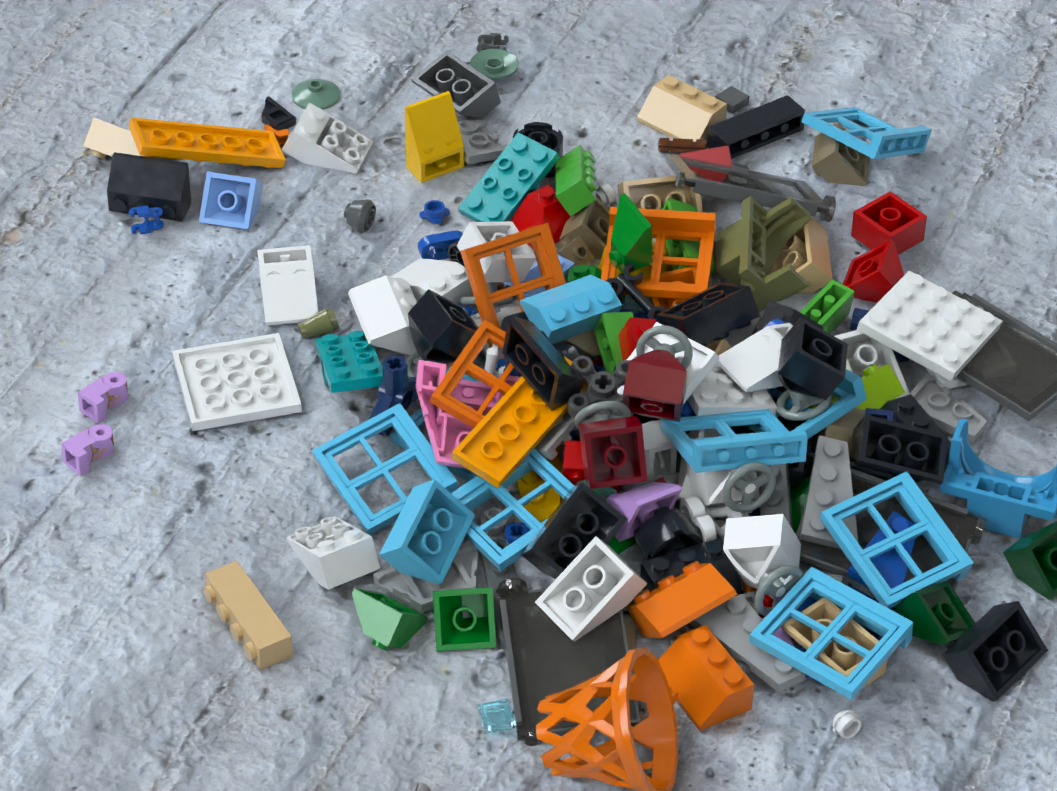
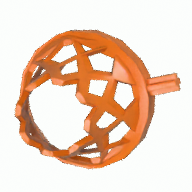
M646 647L628 650L623 658L601 674L564 691L545 696L546 699L539 702L538 712L548 714L549 716L536 725V736L538 740L555 746L541 755L544 766L552 769V776L588 778L639 791L672 790L676 781L678 766V730L674 704L679 698L678 691L672 692V687H669L656 656ZM592 698H607L594 711L586 706ZM629 699L646 702L649 714L634 727L631 726ZM562 720L579 723V725L565 733L563 737L550 732ZM597 730L612 738L598 747H594L589 743ZM634 741L653 751V760L640 764ZM567 753L573 755L563 760L559 759ZM652 768V778L646 775L643 770Z

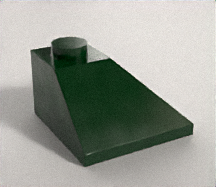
M1056 521L1022 537L1003 552L1015 577L1048 600L1057 596Z
M948 580L914 592L893 609L899 612L901 616L913 622V637L941 645L957 641L975 624Z

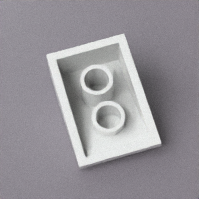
M420 258L391 276L406 280L410 284L417 302L428 289L457 304H461L460 299L462 297L474 296L466 268L458 262Z
M858 330L835 336L848 344L846 369L863 377L862 371L877 363L878 367L889 363L905 390V393L897 398L910 394L891 348Z
M595 536L535 603L575 642L626 607L647 583L610 546Z

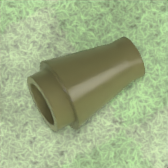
M325 308L304 322L297 324L303 339L333 334L334 330L339 329L333 309L326 310Z

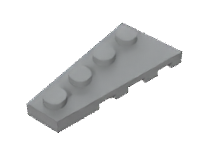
M455 112L464 144V161L467 164H477L479 162L496 160L507 147V144L502 146L498 143V137L492 133L488 135L481 130L482 126L476 121L466 120V116Z

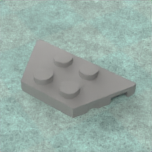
M471 542L461 545L441 584H435L400 573L394 567L373 573V582L419 612H426L434 609L433 591L476 587L479 550Z

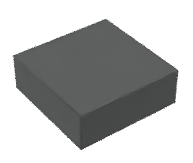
M730 86L715 97L727 103V110L734 113L749 103L750 96Z

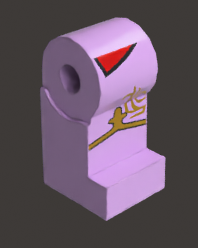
M111 372L79 391V411L98 424L106 419V411L114 405L124 403L128 398L126 376L120 372Z
M104 424L95 425L62 442L63 462L79 476L87 473L90 463L99 458L110 456L113 453L112 428Z

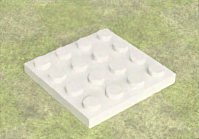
M908 271L859 321L857 330L952 381L1000 329L1002 320L974 306L967 300L946 291L943 287L933 284L922 276Z
M279 333L172 351L192 431L302 412V404Z

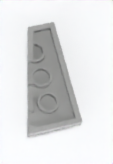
M819 435L799 539L841 549L819 517L822 511L853 497L848 442ZM854 515L843 520V522L858 542L856 518Z
M742 594L725 601L690 622V625L695 629L706 625L719 642L730 651V655L738 662L742 660L751 667V672L776 691L781 692L805 681V674L749 642L751 632L762 622V619Z

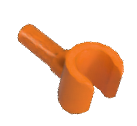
M268 124L264 126L266 131H273L279 146L285 144L290 134L288 129L278 131Z

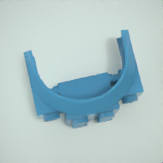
M959 419L951 441L948 466L939 492L968 499L966 506L968 513L966 516L976 519L974 527L1017 538L1021 537L1028 515L1050 521L1057 518V464L1051 471L1036 476H1019L1000 471L988 465L976 455L968 439L969 420Z

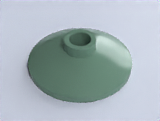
M486 49L476 53L471 58L470 66L489 79H504L517 71L518 59L514 54L506 50Z
M324 79L303 81L292 90L293 102L303 109H306L309 103L322 110L334 106L340 99V89L338 86Z

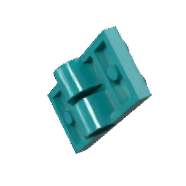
M518 132L458 207L460 214L475 222H509L526 196L538 190L537 186L559 160L558 153Z
M352 331L347 335L339 336L327 334L322 336V338L315 339L316 351L322 366L324 385L329 386L331 393L380 387L383 382L382 366L374 346L368 344L363 331Z

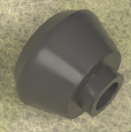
M370 199L354 200L352 203H348L344 211L347 224L358 233L368 231L375 218L376 206Z

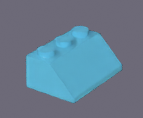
M588 275L527 297L519 302L529 321L533 322L539 330L547 335L551 344L592 330L602 313L619 312L622 307L610 283L593 275Z
M435 479L414 486L379 555L400 573L435 584H441L475 514Z

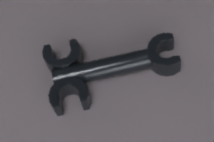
M633 263L625 266L624 274L621 273L616 278L606 280L612 288H617L615 293L619 299L622 298L625 290L648 314V319H654L656 314L666 310L662 306L655 307L635 286L643 281L644 276L642 272L636 276L630 275L635 270Z

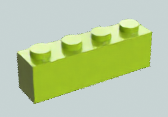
M876 363L862 371L864 376L861 379L867 400L855 408L864 410L866 408L880 409L886 402L894 400L905 393L889 363L880 367ZM831 394V396H832L831 403H834V402L837 401L839 398H837V397H835V396H833V395ZM816 404L809 406V408H810V409L815 408V407H816Z

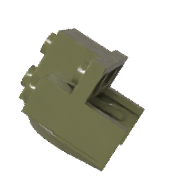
M751 196L742 201V219L717 233L715 270L721 277L726 278L732 284L750 286L758 312L767 307L769 301L776 303L787 299L810 285V282L800 276L791 264L770 274V271L785 243L810 222L812 218L810 213L793 197L788 198L768 211Z

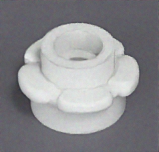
M609 184L597 186L596 196L610 208V204L616 202V194Z
M843 710L837 713L833 719V733L840 735L844 739L855 736L861 728L858 714L853 710Z

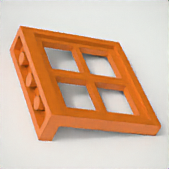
M610 207L609 212L610 226L601 279L604 281L616 276L617 267L612 265L609 259V252H611V236L618 207ZM638 208L652 225V238H656L654 256H652L650 281H642L635 286L645 297L688 299L708 289L716 234V213ZM666 239L701 241L698 259L664 256ZM662 264L697 266L695 284L660 282ZM624 290L623 295H629V294Z
M548 223L533 226L526 230L460 251L481 321L486 320L498 328L500 326L493 306L494 302L516 295L519 303L520 300L525 299L524 292L542 286L547 291L566 284ZM531 243L541 277L520 283L510 249ZM503 252L513 286L489 293L480 259ZM519 303L521 312H523L524 310H523V308L521 307V305H520V303ZM488 341L489 348H492V343Z
M484 320L438 385L429 402L475 428L485 417L483 413L496 393L500 392L505 395L512 387L505 382L514 368L511 363L500 378L473 364L487 341L503 349L506 332ZM465 373L493 388L478 411L451 396Z

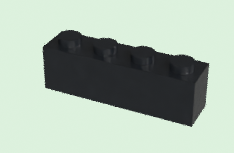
M786 95L709 126L707 148L729 146L731 159H734L804 130V123L801 121L805 109Z

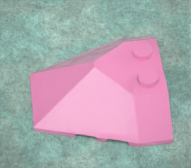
M419 360L416 390L436 464L467 469L452 460L451 456L453 450L474 428L429 402L432 394L445 377L446 364ZM509 375L505 382L513 386L521 377ZM461 379L451 396L478 411L493 388L481 382ZM497 392L483 415L486 416L504 395Z

